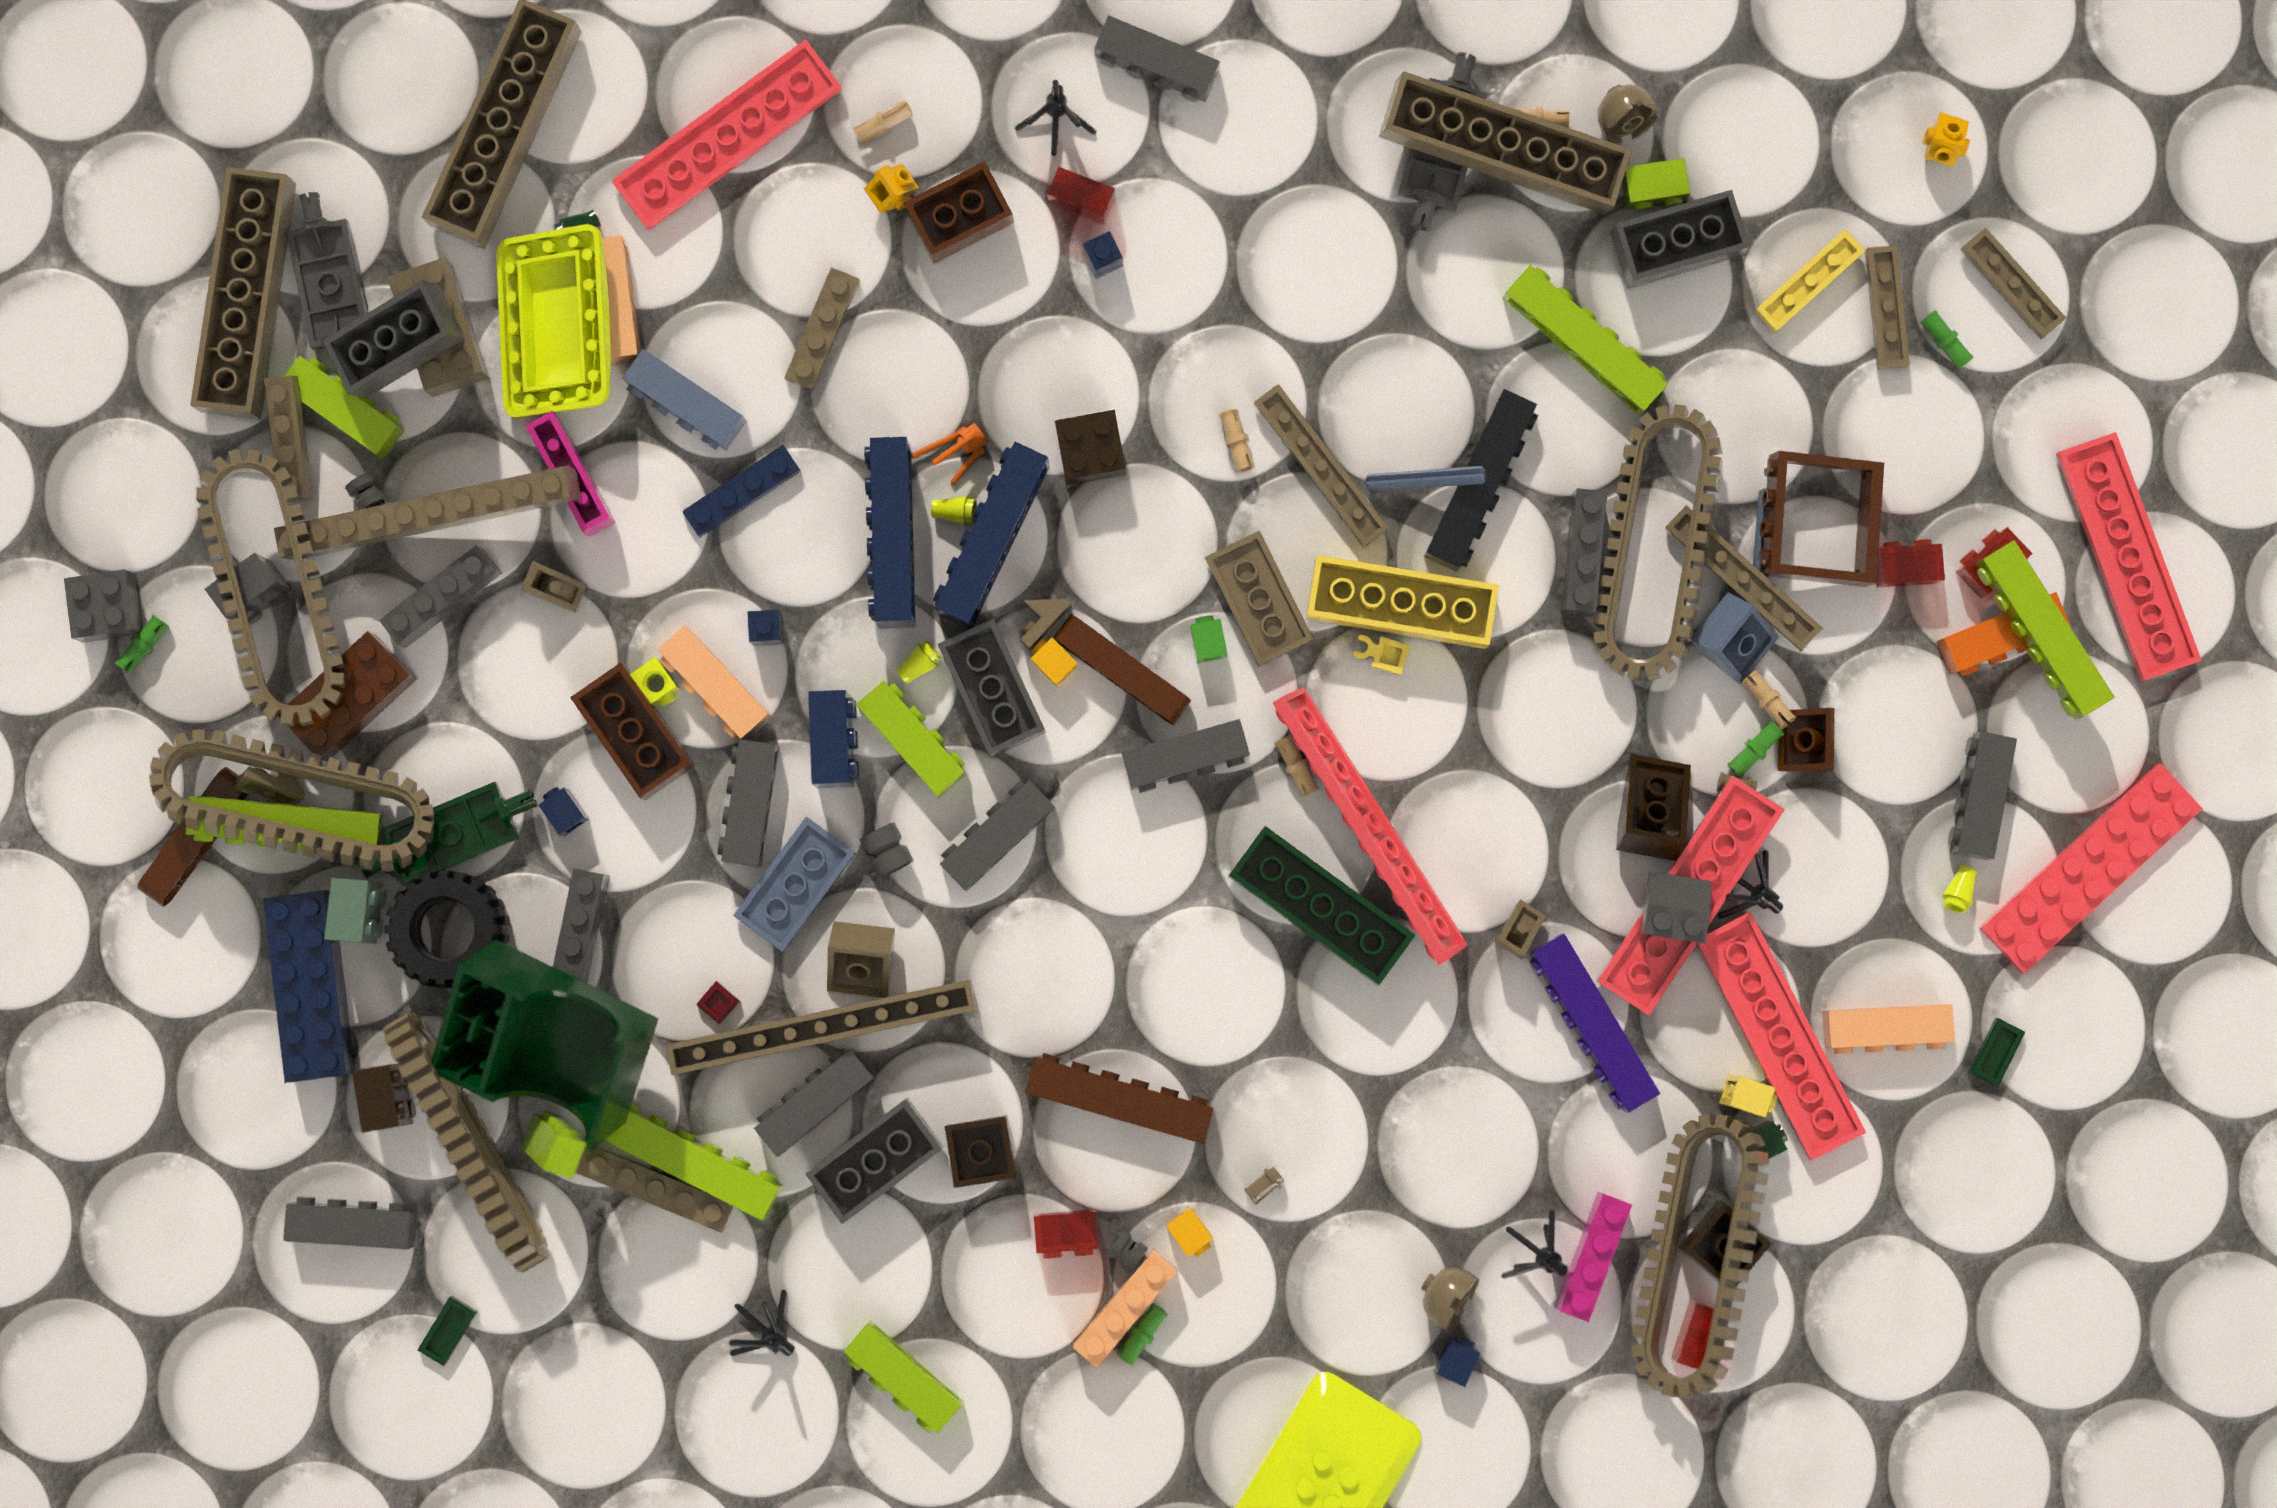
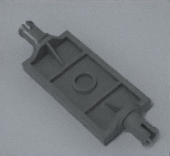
M1457 53L1453 74L1448 80L1441 81L1429 78V80L1483 99L1487 98L1488 93L1475 90L1469 82L1474 62L1476 61V57L1472 54H1469L1466 65H1464L1466 53ZM1410 148L1397 195L1418 201L1411 227L1418 230L1421 219L1424 218L1421 231H1429L1435 206L1456 211L1467 167Z
M308 192L309 197L306 196V193L299 196L305 221L302 222L303 225L298 229L286 231L309 345L312 350L326 348L323 343L324 339L367 314L349 221L346 218L327 221L322 215L319 193Z

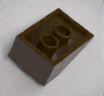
M1635 754L1630 755L1618 821L1616 850L1672 861L1679 857L1686 845L1691 765Z

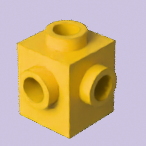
M1940 112L1933 127H1928L1924 135L1922 144L1927 145L1924 158L1953 167L1959 156H1965L1969 147L1970 139L1966 138L1969 121Z
M903 164L891 168L889 165L880 168L874 174L873 179L864 187V191L880 213L897 208V210L904 209V202L911 199L919 189L912 175Z

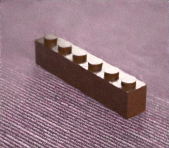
M1043 1053L1042 1058H1034L1025 1090L1026 1094L1204 1144L1214 1109L1208 1106V1099L1191 1095L1190 1100L1178 1097L1179 1091L1161 1087L1160 1092L1148 1089L1150 1084L1148 1082L1134 1078L1131 1079V1083L1119 1080L1120 1074L1102 1070L1101 1075L1089 1072V1065L1072 1061L1071 1066L1060 1064V1057Z

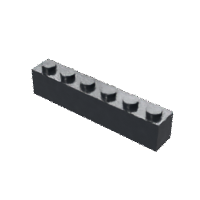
M1506 389L1502 391L1467 464V467L1482 466L1485 469V483L1457 486L1424 557L1455 572L1459 570L1461 565L1467 567L1474 553L1469 547L1474 538L1480 540L1487 523L1482 521L1486 511L1492 513L1500 498L1495 492L1499 484L1506 485L1513 470L1508 465L1512 457H1519L1526 443L1521 440L1525 429L1531 431L1538 418V414L1534 413L1537 406L1536 403Z

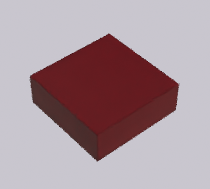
M715 981L696 1005L718 1024H721L740 1000L722 984Z

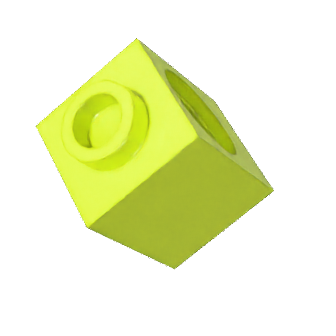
M657 657L652 658L630 674L649 702L655 707L659 704L662 707L668 705L677 698L675 693L681 690ZM658 676L663 677L665 682L663 689L659 692H652L650 689L652 679Z

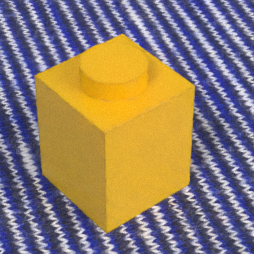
M1053 637L1048 642L1042 639L1031 650L1034 654L1030 658L1031 662L1056 687L1078 667V663Z
M1191 1206L1166 1224L1167 1229L1188 1257L1193 1253L1198 1257L1211 1247L1209 1241L1213 1239V1236Z

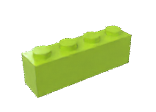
M299 355L285 376H298L301 401L378 457L384 459L405 431L397 425L400 419L386 409L382 413L374 409L373 405L376 402L369 397L362 398L348 395L339 375L336 374L332 379L324 373L327 367L318 360L311 357L307 361Z
M883 680L856 705L934 794L940 798L966 775L962 769L966 764L955 751L950 755L941 746L946 741L934 728L930 732L921 722L926 718L914 705L909 709L903 703L902 699L905 695L893 682L888 686Z
M544 1111L543 1115L533 1113L521 1148L543 1170L573 1179L586 1142L579 1137L580 1132L573 1130L574 1127L568 1125V1122L561 1119L562 1116L549 1111Z
M871 1320L843 1351L848 1355L845 1360L857 1371H860L861 1368L864 1369L871 1376L869 1381L882 1392L884 1389L888 1390L894 1396L892 1401L904 1412H907L908 1409L918 1417L915 1421L928 1433L933 1430L938 1434L964 1402Z

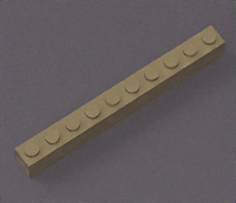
M562 466L304 521L310 538L298 541L299 543L310 541L314 555L317 556L581 500L576 469ZM286 526L274 528L279 558L295 560Z
M965 980L665 1045L671 1075H677L978 1010L972 980Z

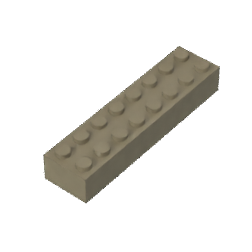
M527 0L518 1L422 215V218L429 226L483 249L486 248L582 31L575 20Z
M1405 71L1395 81L1378 136L1382 139L1602 214L1608 213L1615 207L1632 151L1620 145Z
M226 167L190 406L202 413L261 420L265 395L264 378H267L288 242L286 231L290 229L296 183L287 174Z

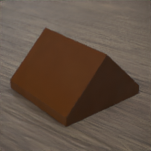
M1835 708L1790 710L1796 716L1792 723L1788 722L1781 715L1788 723V726L1782 729L1784 735L1778 739V771L1826 773L1834 770Z

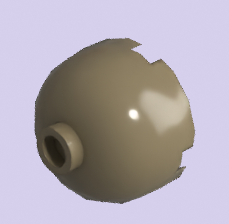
M1617 85L1607 92L1598 107V124L1607 141L1615 144L1623 143L1621 138L1632 133L1633 140L1648 131L1658 119L1656 112H1660V108L1651 94L1639 85Z
M1459 1267L1442 1269L1436 1276L1430 1274L1421 1288L1425 1291L1422 1302L1424 1311L1429 1319L1439 1327L1449 1331L1465 1311L1463 1308L1468 1299L1471 1300L1480 1279Z

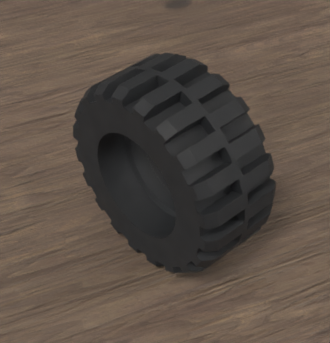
M440 870L439 872L422 874V877L419 879H412L406 883L407 888L404 891H398L395 895L396 903L394 907L389 906L386 914L390 916L389 925L384 924V934H389L390 941L386 942L387 950L393 952L395 956L392 959L397 967H402L405 970L404 974L407 977L419 981V984L429 987L452 988L460 963L495 940L505 944L509 942L510 935L506 934V926H510L509 916L504 914L503 910L506 907L503 901L496 897L495 894L497 892L491 886L483 883L482 879L467 873ZM446 900L456 901L464 905L471 913L474 921V935L471 944L463 954L450 959L439 958L431 954L425 947L421 936V925L427 911L434 904Z

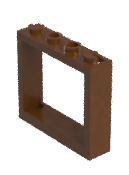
M1777 451L1769 455L1767 468H1764V475L1767 476V486L1762 494V506L1765 507V514L1760 524V536L1763 537L1762 549L1758 554L1761 567L1760 572L1768 577L1860 587L1876 584L1884 462L1788 451ZM1787 464L1861 472L1854 572L1780 564Z

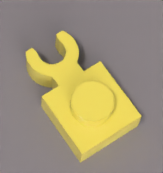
M1365 635L1358 636L1357 641L1365 643L1367 650L1363 653L1354 651L1353 657L1360 660L1368 657L1374 658L1371 667L1396 675L1402 674L1410 645L1380 637L1377 645L1373 644L1372 640Z

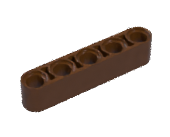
M1072 614L1068 616L1053 637L1063 648L1173 726L1191 703V699Z
M224 767L213 778L201 796L245 800L249 794L234 789L239 775L230 768ZM184 818L140 879L137 889L160 906H166L176 896L218 837H213V842L195 841L194 835L186 834Z

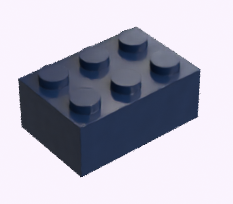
M846 690L808 691L811 784L817 788L854 787V780L859 779L860 776L859 762L853 759V749H858V732L855 731V728H852V719L857 718V702Z

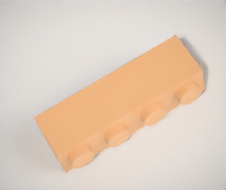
M622 235L605 237L602 239L608 284L611 364L632 362L641 352L627 242Z
M684 625L658 649L663 655L660 662L671 673L675 670L680 673L684 678L680 683L692 696L697 692L705 700L701 705L713 718L718 714L724 720L725 724L722 728L732 739L735 740L739 737L742 740H747L771 717L687 626Z
M1952 1004L1822 1011L1825 1048H1834V1054L1853 1053V1047L1865 1046V1052L1884 1051V1045H1895L1896 1051L1915 1050L1914 1044L1926 1043L1927 1049L1946 1048L1945 1042H1955Z
M1153 1248L1074 1342L1073 1348L1097 1368L1177 1272V1268Z

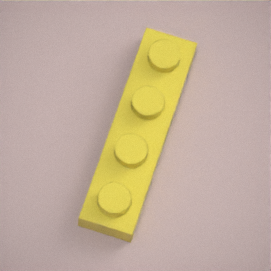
M1844 229L1754 312L1776 333L1865 252V249Z

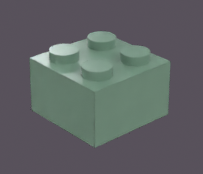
M331 877L324 939L377 944V938H381L383 932V921L379 920L380 909L385 906L387 892L386 889H383V883Z

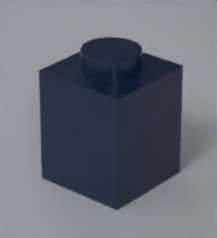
M1110 231L1082 244L1083 253L1096 279L1123 267V257Z
M778 609L747 611L749 642L753 646L784 644L782 613Z
M555 787L543 795L544 801L539 804V807L560 836L565 837L589 820L571 791L564 787L562 789Z
M1461 1335L1458 1336L1457 1340L1449 1337L1435 1366V1373L1465 1387L1480 1355V1352L1474 1348L1476 1343Z

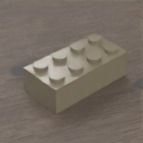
M445 257L387 276L393 297L421 280L438 284L465 337L464 340L417 367L424 391L431 397H435L490 378L453 265Z

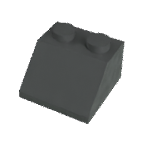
M1649 871L1639 932L1705 944L1711 910V881Z

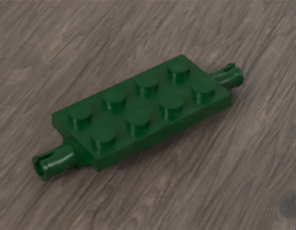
M492 782L433 807L434 835L432 842L427 843V851L420 859L412 854L413 864L403 869L397 859L393 860V869H396L403 886H406V883L412 879L421 878L422 874L449 869L520 839L513 823V816L538 807L537 800L531 799L535 797L533 791L528 789L523 793L505 799L502 796L498 783ZM413 816L381 829L386 845L398 843L409 835L414 826ZM375 861L372 871L361 870L365 878H369L371 875L382 871L381 861Z

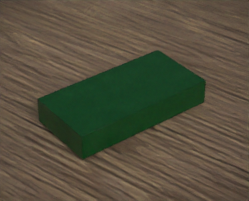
M1995 1018L1968 1073L1995 1087H1999L2025 1031L1999 1018Z
M450 1296L417 1351L445 1366L478 1311L454 1296Z

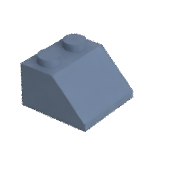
M1727 592L1693 635L1692 643L1703 656L1742 685V681L1749 676L1779 637L1752 604Z

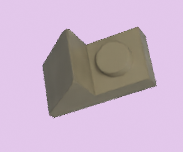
M532 561L521 590L536 598L546 600L576 613L587 584Z
M1067 599L1024 600V604L1040 619L1037 622L1032 619L1023 628L1021 633L1024 636L1020 639L1021 643L1031 651L1072 607L1071 602Z
M250 766L237 778L234 788L272 803L298 805L305 796L295 776L271 771L268 774L261 768H252Z
M1520 899L1504 927L1495 937V943L1522 960L1546 916Z

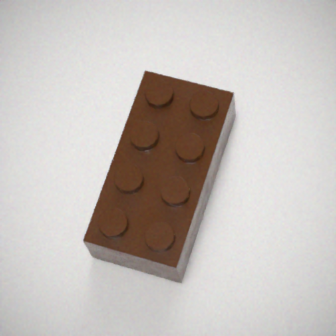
M367 631L342 654L345 667L333 670V673H344L345 688H332L342 694L338 705L336 706L326 701L325 705L331 713L325 718L321 719L313 711L311 713L314 724L302 726L299 716L296 715L294 727L288 726L312 753L322 755V761L328 762L329 757L333 758L417 680L415 675L376 634ZM324 672L288 705H303L312 701L321 692L325 681Z
M620 662L570 698L638 797L646 801L696 765L656 707L649 702L630 675L631 671Z

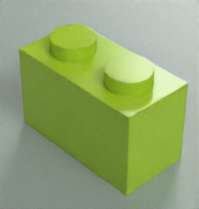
M1685 158L1628 166L1622 181L1626 210L1635 209V212H1646L1652 210L1653 206L1664 204L1665 208H1670L1683 204V201H1686L1690 195Z

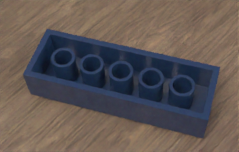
M907 436L870 438V446H865L864 448L865 465H867L871 473V477H865L866 495L871 500V507H866V524L869 526V530H872V538H867V556H870V560H873V568H868L867 579L868 587L871 588L874 594V599H868V613L879 629L915 628L911 446Z
M1014 441L1012 448H1005L999 461L1002 464L1001 471L998 476L992 475L986 488L988 498L985 503L980 502L973 515L975 525L972 531L968 529L965 531L959 545L962 547V552L959 558L953 557L946 572V574H949V579L945 586L940 584L933 598L936 605L935 608L940 616L968 629L973 628L1050 468L1048 456Z
M328 890L263 898L285 1083L350 1075L355 1070L340 941L324 939L330 894Z

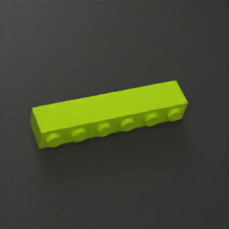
M1529 265L1506 291L1503 299L1637 415L1641 416L1668 385L1664 380V374L1656 367L1651 366L1649 368L1642 362V356L1637 350L1630 346L1626 348L1618 341L1619 336L1611 328H1603L1595 321L1596 316L1589 309L1577 306L1572 301L1573 297L1567 290L1562 287L1558 289L1549 282L1550 277L1545 271L1538 267L1534 269Z
M2015 540L1975 563L1978 567L1977 574L1980 580L1986 586L1989 585L1995 596L1993 598L1996 605L2001 611H2006L2012 621L2010 626L2013 632L2019 638L2022 637L2026 642L2029 657L2034 663L2040 664L2045 672L2043 675L2045 682L2052 690L2056 689L2062 699L2060 704L2067 715L2073 716L2074 719L2085 717L2115 698Z
M194 795L189 797L191 802L379 845L382 812ZM204 820L201 822L199 831L187 828L186 826V834L194 835L195 841L213 842V837L226 838L225 843L245 844L242 829L238 839H232L225 836L224 825H221L218 835L206 832ZM260 834L257 846L267 847L264 846L263 834ZM298 843L296 850H302L301 843Z
M634 1103L631 1104L626 1123L605 1140L761 1221L766 1219L783 1186L777 1183L778 1177L772 1173L761 1170L759 1174L749 1169L751 1163L738 1156L730 1159L722 1155L723 1149L717 1145L706 1142L704 1146L694 1141L696 1135L683 1128L675 1131L667 1127L668 1121L655 1114H652L649 1118L639 1112L641 1107Z

